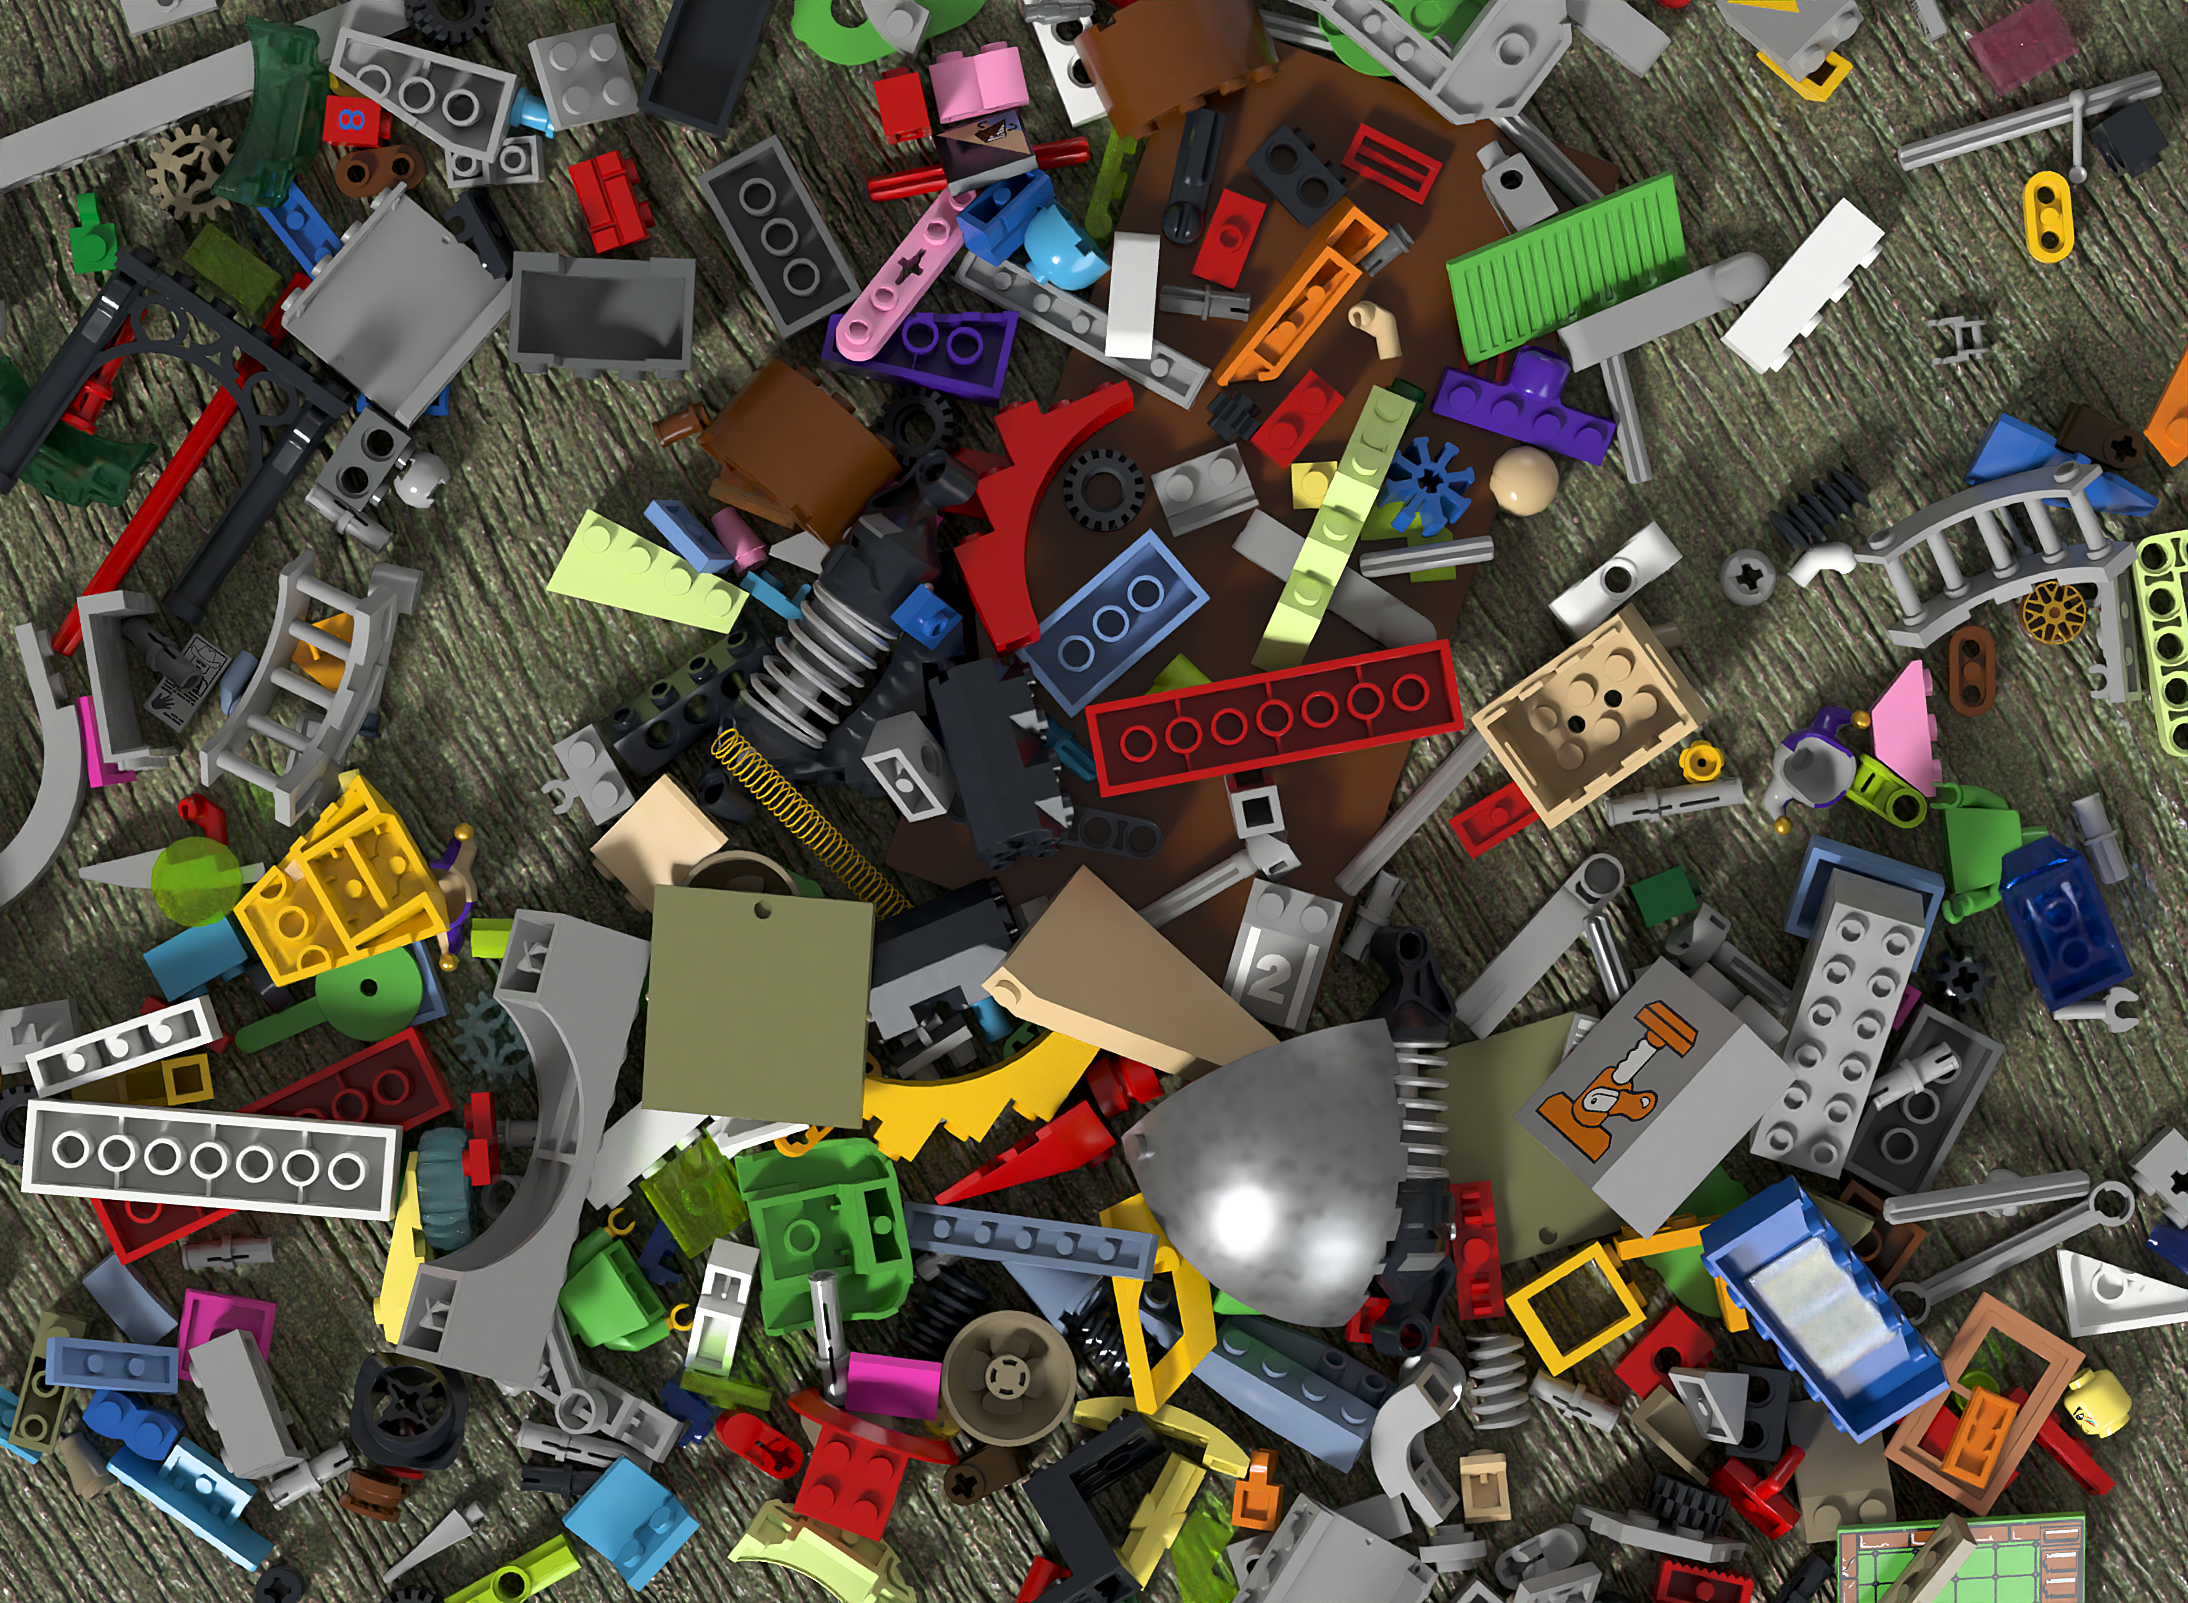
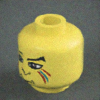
M2088 1367L2072 1377L2068 1383L2070 1389L2063 1399V1404L2085 1434H2098L2101 1438H2104L2122 1428L2130 1420L2128 1412L2131 1409L2132 1400L2111 1371L2105 1369L2093 1373L2091 1368Z

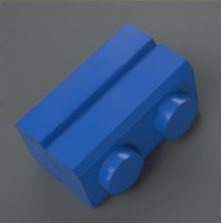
M1037 168L1036 170L988 185L955 216L959 228L963 232L962 237L966 247L972 253L995 267L1002 264L1024 243L1025 232L1037 212L1050 200L1055 199L1058 201L1053 193L1054 188L1050 177Z

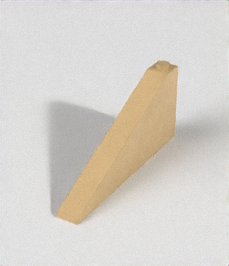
M1084 864L1061 884L981 985L1000 1005L1006 1007L1016 1017L1192 1082L1244 1056L1280 1043L1275 1036Z

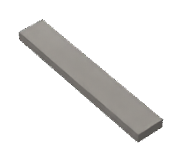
M969 250L953 278V281L1007 311H1020L1019 318L1188 411H1191L1212 373L1211 369L1152 338L1151 360L1105 356L1108 313L1067 290L1059 288L1050 281L1044 285L1040 284L1028 269L1008 258L998 267H995Z

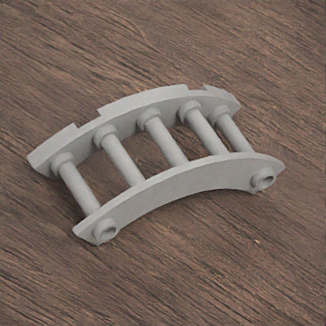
M2067 461L2058 466L2020 472L1992 480L1951 495L1908 516L1890 528H1883L1872 533L1868 538V543L1855 552L1854 556L1857 562L1884 564L1904 610L1902 619L1888 629L1894 645L1926 648L1946 632L1971 618L1969 609L1992 598L1998 605L2016 597L2032 593L2036 588L2034 583L2057 578L2060 586L2086 582L2110 583L2139 558L2133 542L2111 541L2110 538H2105L2084 489L2103 473L2100 465L2079 464L2077 461ZM2068 497L2087 543L2067 546L2065 542H2061L2042 498ZM2024 502L2043 550L2040 553L2017 559L2016 557H2011L1992 509ZM1974 516L1994 565L1992 569L1967 578L1961 574L1943 529ZM1926 539L1946 585L1942 593L1921 604L1900 555Z
M309 549L305 550L293 562L287 563L282 569L279 576L280 589L275 619L258 668L232 714L213 738L208 739L203 744L199 753L201 784L209 787L225 770L273 793L275 799V820L289 827L305 813L325 788L324 783L320 782V779L332 761L338 764L342 763L367 716L385 665L378 663L383 640L386 642L392 640L397 606V591L383 584L368 597L359 599L314 578L315 552ZM311 596L353 616L354 630L352 643L305 622ZM299 639L345 661V671L336 692L288 670ZM280 686L327 709L325 719L314 737L304 736L265 717ZM257 732L302 754V756L287 774L279 776L238 756V754L252 737L253 733Z

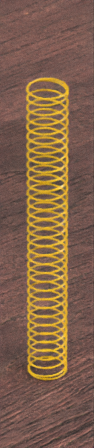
M735 728L728 729L715 740L711 747V753L713 755L716 754L717 759L722 758L721 763L728 764L727 769L733 770L734 776L739 775V781H745V787H751V793H756V798H763L762 804H768V810H774L775 816L780 815L779 821H785V826L791 827L792 833L797 832V838H803L802 843L808 844L809 850L814 849V855H820L819 860L825 861L826 867L831 866V872H837V878H842L843 884L848 883V889H854V895H859V900L867 901L878 888L886 885L883 893L873 901L877 902L886 892L891 891L889 898L876 909V917H882L883 920L884 916L900 902H903L902 906L892 916L899 914L903 908L908 907L910 909V906L914 907L912 904L910 905L908 900L904 899L902 894H899L897 889L893 888L891 883H888L886 878H882V874L877 872L876 868L871 866L869 861H865V857L860 855L859 851L854 849L852 844H848L847 839L842 838L841 833H837L836 828L831 827L830 822L825 821L824 816H820L819 811L814 810L813 805L808 804V800L802 798V794L797 793L796 788L791 787V784L785 781V777L779 776V771L774 770L773 766L768 764L767 760L762 758L760 753H756V749L750 747V743L745 741L744 737L739 735ZM735 731V735L726 740L717 752L714 753L713 748L716 742L726 733ZM738 737H741L743 741L737 743ZM731 740V742L720 751V749ZM735 740L734 744L731 746L729 750H727L725 754L719 757L717 756V754L725 751ZM744 743H747L749 747L742 749ZM742 744L739 751L729 761L723 762L725 756L734 747ZM748 749L744 758L736 766L729 768L733 759ZM750 749H753L754 753L749 754ZM756 754L760 756V759L754 760ZM754 755L743 771L735 774L737 767L745 759ZM764 760L766 764L760 766L761 761ZM759 761L756 769L747 778L742 780V774L753 763ZM767 766H770L772 770L766 772ZM765 767L763 773L754 783L746 785L748 779L757 770ZM771 772L768 780L759 789L752 791L754 785L764 775ZM773 772H776L778 776L772 777ZM779 777H781V778L783 779V781L780 782V783H777L778 780H779ZM777 778L775 784L766 794L759 797L760 790L768 782ZM783 783L780 791L770 801L765 803V797L776 786ZM785 783H787L789 787L783 789ZM789 789L786 796L777 806L770 808L771 802L780 793ZM790 789H793L795 793L789 795ZM796 794H798L801 799L795 800ZM794 795L791 803L782 812L776 814L777 808L787 798ZM802 800H804V801L806 802V804L800 806L801 803H802ZM800 801L798 807L786 819L782 820L783 813L792 804ZM806 806L803 814L793 824L787 825L788 820L799 809ZM808 806L812 807V810L807 811ZM812 812L809 819L798 830L793 831L794 825L804 815ZM813 812H816L818 816L812 817ZM819 817H821L823 821L818 823ZM817 818V821L815 822L814 826H812L806 832L805 835L799 837L798 834L800 830H802L808 824L809 821ZM823 823L820 831L810 841L805 843V837L816 826ZM825 823L829 824V827L824 828ZM829 829L827 835L814 848H810L811 842L821 832ZM831 829L835 830V833L829 834ZM834 835L832 842L822 852L816 854V849L828 837ZM836 835H840V838L835 840ZM840 840L838 847L827 858L822 860V854L833 843ZM842 840L846 841V844L841 845ZM846 846L843 854H841L831 865H827L828 859L831 858L837 852L838 849ZM848 846H851L852 850L847 851ZM852 851L849 859L839 869L833 871V866L845 854ZM853 852H857L858 855L853 856ZM857 857L855 864L844 875L838 876L839 871L850 860ZM859 857L863 858V861L858 862ZM865 862L868 863L869 866L864 868ZM863 863L860 871H858L848 882H844L845 876L848 875L854 869L855 866ZM869 868L866 876L856 886L851 888V881L863 870ZM874 874L872 881L861 892L855 893L856 888L868 876ZM876 874H879L880 878L875 879ZM882 879L886 881V883L880 885ZM880 880L878 886L866 898L862 899V893L873 882ZM890 885L892 889L886 890L887 886ZM893 890L896 891L897 894L892 896ZM897 896V899L894 902V904L891 905L883 915L879 916V910L883 908L891 898ZM899 896H901L903 900L898 901Z

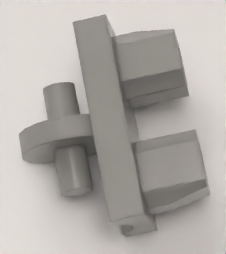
M935 1012L934 1018L926 1026L914 1028L898 1035L904 1046L890 1054L896 1065V1070L903 1080L907 1077L910 1080L940 1079L941 1076L932 1062L945 1053L948 1054L956 1068L963 1067L977 1057L970 1039L973 1037L960 1012L955 1013L944 1021Z

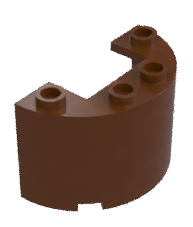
M1138 0L1115 12L1106 25L1101 26L1100 23H1097L1072 41L1119 140L1132 135L1136 142L1159 131L1156 123L1160 122L1166 114L1176 109H1179L1181 115L1190 113L1206 104L1204 96L1219 89L1222 96H1225L1246 86V81L1252 78L1255 79L1257 84H1260L1282 73L1279 68L1283 64L1282 58L1254 0Z
M777 354L774 358L769 356L697 437L696 443L730 472H733L735 469L771 496L791 513L803 530L829 549L835 540H843L846 530L852 527L858 517L864 513L868 499L888 488L903 471L901 465L894 458L898 449L881 434L877 433L874 436L854 418L852 414L856 408L841 394L834 392L830 397L821 390L819 386L822 382L809 369L801 365L796 370L780 355Z

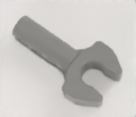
M2109 987L2107 995L2100 1001H2055L2052 1006L2053 1019H2102L2108 1024L2110 1032H2125L2137 1025L2139 1019L2117 1017L2114 1010L2115 1006L2120 1001H2137L2139 996L2123 987Z

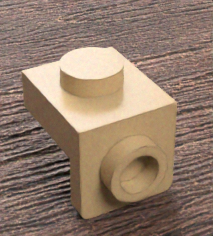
M1482 1449L1470 1452L1467 1457H1461L1460 1481L1465 1524L1511 1520L1505 1454H1495L1492 1450Z

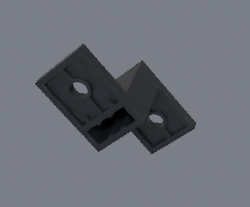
M1138 1411L1131 1415L1123 1414L1115 1418L1108 1424L1105 1432L1094 1439L1087 1438L1079 1441L1069 1449V1455L1055 1464L1047 1463L1038 1467L1031 1473L1030 1479L1021 1485L1074 1574L1070 1578L1062 1577L1051 1582L1044 1589V1594L1030 1603H1121L1144 1588L1091 1500L1099 1493L1167 1451L1159 1435Z

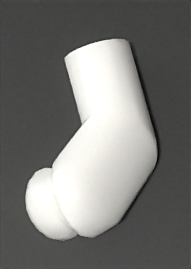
M1815 543L1812 545L1813 551L1811 553L1806 551L1787 574L1801 587L1805 588L1820 569H1835L1841 574H1846L1855 568L1857 560L1852 552V548L1846 543Z

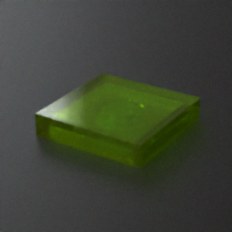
M710 1135L638 1184L689 1260L715 1242V1238H722L750 1218L747 1201H742L737 1171L727 1156L721 1154L719 1147Z

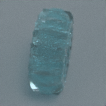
M451 1126L437 1127V1129L423 1132L418 1145L417 1188L419 1191L423 1232L425 1233L426 1241L433 1249L458 1250L460 1247L471 1243L475 1239L477 1231V1187L472 1186L471 1176H464L462 1166V1150L469 1149L470 1139L463 1128H451Z

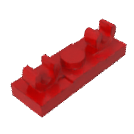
M1491 1180L1451 1183L1450 1192L1455 1195L1457 1202V1214L1454 1221L1456 1225V1238L1451 1240L1453 1262L1458 1269L1455 1283L1459 1320L1505 1316Z

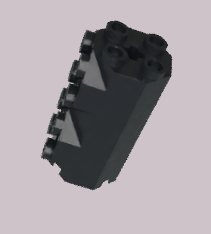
M988 657L947 670L949 680L942 684H939L938 677L929 680L928 694L977 861L987 862L990 871H998L1013 866L1017 858L1033 855L1034 859H1043L1060 852L1058 843L1067 838L1068 830L1073 829L1071 818L1074 817V810L1068 791L1060 792L1059 790L1060 782L1058 775L1062 774L1057 752L1054 747L1046 750L1044 748V745L1047 744L1045 732L1049 731L1043 706H1034L1033 703L1035 701L1033 689H1036V683L1030 663L1020 664L1017 658L1008 657V666H1002L1000 657Z
M995 876L989 879L982 878L875 923L869 1009L872 1012V1019L868 1025V1044L880 1045L906 1031L926 1026L934 1018L932 1008L938 1000L949 1002L953 1009L964 1010L974 1003L992 996L981 985L1021 935L1011 910H1008L1003 892Z

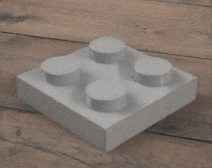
M615 22L537 39L528 44L554 132L622 117L639 111L636 106L638 97Z

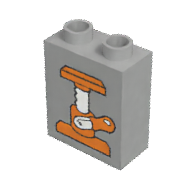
M1660 956L1512 1117L1641 1236L1648 1240L1799 1076L1773 1051L1789 1032L1749 995L1744 996L1729 980L1706 961L1688 978L1663 956Z

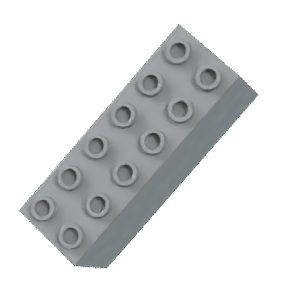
M1833 868L1781 1021V1025L1789 1033L1773 1049L1799 1077L1750 1129V1153L1839 1179L1925 932L1922 894Z

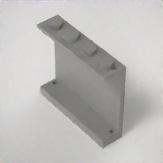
M401 181L393 191L385 187L370 205V208L375 212L364 224L356 220L340 239L345 245L335 257L327 253L311 272L315 279L307 289L303 291L297 287L281 306L286 311L281 325L408 431L511 313L512 278L510 281L504 277L494 280L492 274L481 265L477 254L464 243H458L451 232L405 195L407 185Z
M118 590L76 597L104 763H118L119 771H146L169 767L168 758L180 756L179 749H175V746L151 749V745L142 747L125 641L121 637V619L156 613L154 596Z
M1300 1493L1232 1603H1422L1430 1594L1433 1584L1440 1574L1426 1563H1421L1419 1557L1307 1495Z

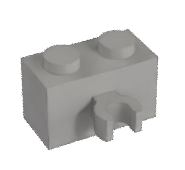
M590 724L552 746L570 778L566 781L551 780L541 789L544 794L551 792L555 788H559L564 792L565 801L562 805L553 809L555 814L568 812L573 807L576 798L580 796L595 824L600 826L628 811L639 800L597 724Z
M76 998L0 1010V1066L2 1075L29 1070L25 1057L27 1054L82 1036Z

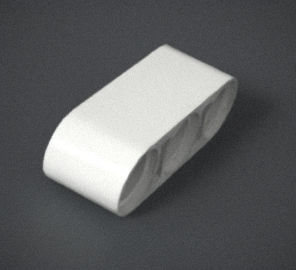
M1115 231L1105 356L1151 360L1160 235Z

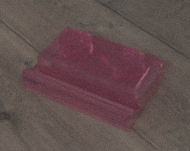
M2036 0L1966 41L1985 77L1996 91L1995 94L1998 99L2080 52L2077 45L2075 46L2067 27L2051 0Z

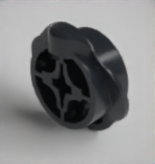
M378 1351L370 1354L363 1362L354 1387V1401L350 1413L351 1434L358 1449L370 1460L386 1466L436 1471L445 1470L450 1467L456 1460L464 1439L465 1418L469 1407V1396L464 1379L456 1369L395 1352ZM387 1395L390 1405L382 1411L383 1416L374 1422L373 1416L376 1407ZM444 1400L446 1406L443 1415L432 1427L429 1417L437 1410L436 1405ZM403 1435H411V1437H401V1436H403Z

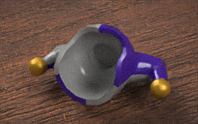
M1823 706L1818 710L1807 728L1798 729L1788 734L1779 743L1773 759L1774 775L1768 783L1762 799L1764 806L1775 821L1773 825L1774 830L1779 835H1787L1793 829V822L1786 816V807L1792 799L1795 798L1810 807L1819 809L1829 807L1838 802L1847 793L1854 781L1856 762L1850 750L1837 739V735L1840 729L1850 724L1861 730L1867 728L1871 722L1868 712L1864 710L1853 712L1841 707Z

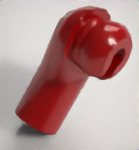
M194 793L183 797L178 804L179 815L184 820H190L205 830L206 852H228L227 820L223 808L205 795Z

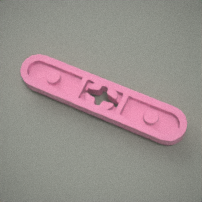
M946 187L840 320L836 328V345L839 352L845 358L852 361H865L875 356L965 243L962 237L963 232L960 230L955 216L982 192L980 188L957 196H951L949 187ZM921 254L923 257L919 263V276L912 273L901 283L903 278L902 266L911 268L919 261V255Z

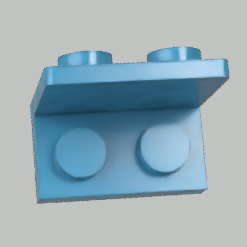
M620 1455L562 1519L567 1528L609 1559L626 1583L638 1592L642 1590L700 1526V1523L683 1500L625 1455Z

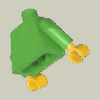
M624 1208L613 1210L609 1215L606 1227H597L571 1250L566 1265L567 1278L564 1283L565 1285L560 1289L557 1298L563 1309L562 1314L570 1337L579 1333L584 1343L590 1348L603 1344L609 1350L640 1351L668 1337L670 1330L676 1328L680 1331H687L694 1324V1319L689 1320L685 1324H678L675 1321L676 1312L689 1306L685 1302H678L671 1306L668 1317L663 1319L661 1315L667 1312L625 1245L621 1239L613 1243L612 1238L616 1235L627 1236L635 1227V1221L625 1230H619L614 1227V1218L625 1210Z

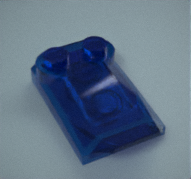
M2048 835L2002 856V871L1998 893L2032 973L2033 984L2040 992L2045 1007L2050 1013L2134 976L2085 856L2081 852L2068 848L2051 835Z

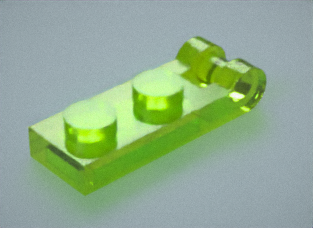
M1114 127L1111 130L1085 219L1086 233L1095 241L1106 240L1112 232V221L1108 215L1112 197L1119 199L1122 197L1128 177L1127 172L1121 171L1125 153L1134 155L1138 141H1134L1132 135L1119 140Z

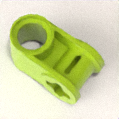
M1862 753L1859 757L1861 764L1857 768L1854 781L1844 797L1897 829H1910L1918 826L1924 820L1927 813L1925 798L1917 790L1896 777V774L1887 767ZM1872 774V779L1870 780L1864 791L1861 792V788L1863 787L1869 776ZM1899 796L1910 797L1917 806V812L1911 821L1903 822L1898 820L1893 813L1894 801Z

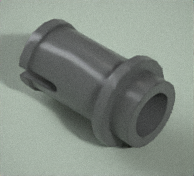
M1398 221L1391 227L1388 224L1384 226L1388 235L1359 261L1372 278L1403 251L1407 255L1410 252L1407 248L1414 244V241Z

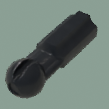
M1198 108L1186 114L1168 203L1161 217L1163 234L1174 244L1187 246L1195 243L1202 237L1205 231V215L1227 118L1225 114L1203 108Z

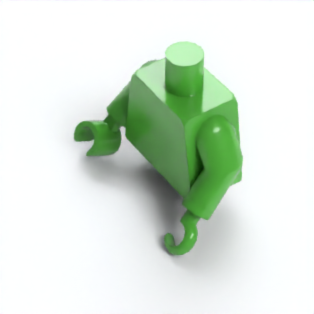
M1935 781L1931 783V787H1939L1942 791V798L1939 803H1930V807L1939 809L1949 893L1960 894L1953 905L1954 915L1950 908L1951 902L1948 900L1942 903V913L1948 922L1959 923L1963 916H1969L1994 906L2016 887L2018 876L2026 874L2024 855L2049 851L2048 832L2045 825L2021 828L2018 810H2009L2008 803L2003 797L1977 785H1957L1953 782Z

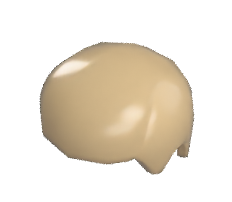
M1529 445L1509 449L1495 462L1490 478V489L1498 501V508L1505 513L1517 517H1525L1542 512L1555 499L1559 485V474L1554 461L1546 452Z

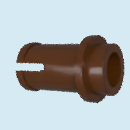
M689 401L687 402V408L651 423L663 449L697 432L702 433L712 420L702 401L695 404Z

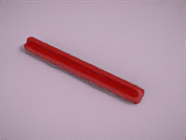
M1085 136L1032 146L1038 167L1042 171L1088 162L1091 157L1088 140ZM941 164L870 177L867 181L869 196L874 203L940 191L948 187Z

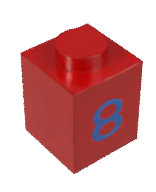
M327 95L323 141L328 145L376 149L384 147V139H391L393 113L387 112V109L369 98Z

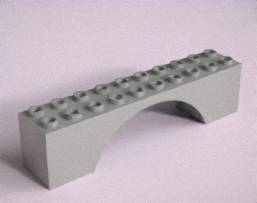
M525 909L516 910L493 998L508 1012L516 1023L532 1058L539 1099L538 1126L533 1153L517 1192L498 1219L484 1233L454 1253L436 1260L419 1263L395 1353L528 1388L534 1387L536 1377L542 1370V1354L547 1335L555 1322L554 1310L559 1291L567 1278L566 1265L570 1250L579 1233V1217L583 1202L591 1189V1173L595 1158L603 1145V1129L608 1110L612 1107L615 1100V1084L620 1066L624 1063L627 1056V1040L631 1025L639 1012L641 988L644 978L650 970L651 942L563 913Z

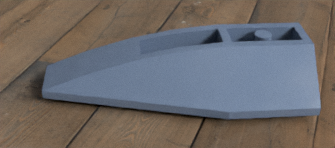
M1152 1278V1282L1144 1281L1138 1309L1141 1325L1169 1351L1184 1334L1175 1286ZM1214 1314L1217 1344L1192 1373L1230 1403L1270 1430L1348 1474L1371 1438L1375 1419L1380 1409L1400 1385L1316 1337L1256 1315Z

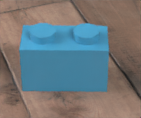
M227 909L221 910L143 954V957L170 1003L179 999L186 1002L209 993L206 984L220 976L224 983L246 972L245 962L254 958L255 955L230 910Z

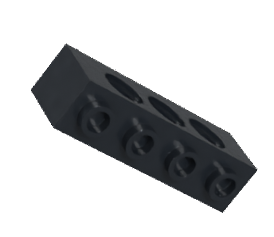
M750 621L743 627L731 631L725 639L710 649L692 657L687 664L666 678L653 683L648 690L627 704L617 707L609 716L601 720V723L614 747L638 779L641 780L718 729L721 713L731 706L737 694L740 695V690L748 689L759 694L751 684V674L763 673L773 677L764 667L763 656H777V654L754 622ZM775 665L786 677L789 676L786 669ZM762 683L771 693L776 690V688Z

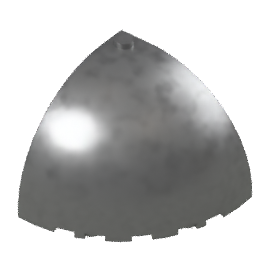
M1385 1018L1360 1021L1319 1030L1277 1043L1235 1060L1197 1079L1165 1099L1121 1137L1125 1155L1130 1161L1142 1195L1155 1220L1171 1243L1212 1284L1235 1300L1262 1314L1304 1326H1344L1360 1310L1370 1296L1367 1287L1373 1276L1382 1274L1387 1264L1383 1260L1386 1254L1387 1241L1395 1240L1401 1219L1402 1207L1396 1205L1398 1182L1406 1181L1408 1146L1400 1145L1403 1118L1406 1117L1405 1103H1397L1393 1075L1399 1074L1400 1069Z

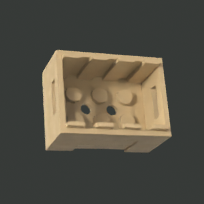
M1630 602L1525 679L1519 680L1489 701L1470 719L1548 829L1551 830L1697 729L1711 713L1633 603ZM1609 690H1617L1622 695V703L1619 706H1611L1607 703L1605 697ZM1577 715L1584 719L1585 729L1583 731L1575 732L1570 728L1569 719L1572 716Z

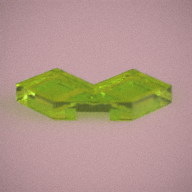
M1196 1508L1171 1545L1182 1602L1232 1603L1239 1589L1213 1574L1210 1570L1230 1541L1233 1532Z

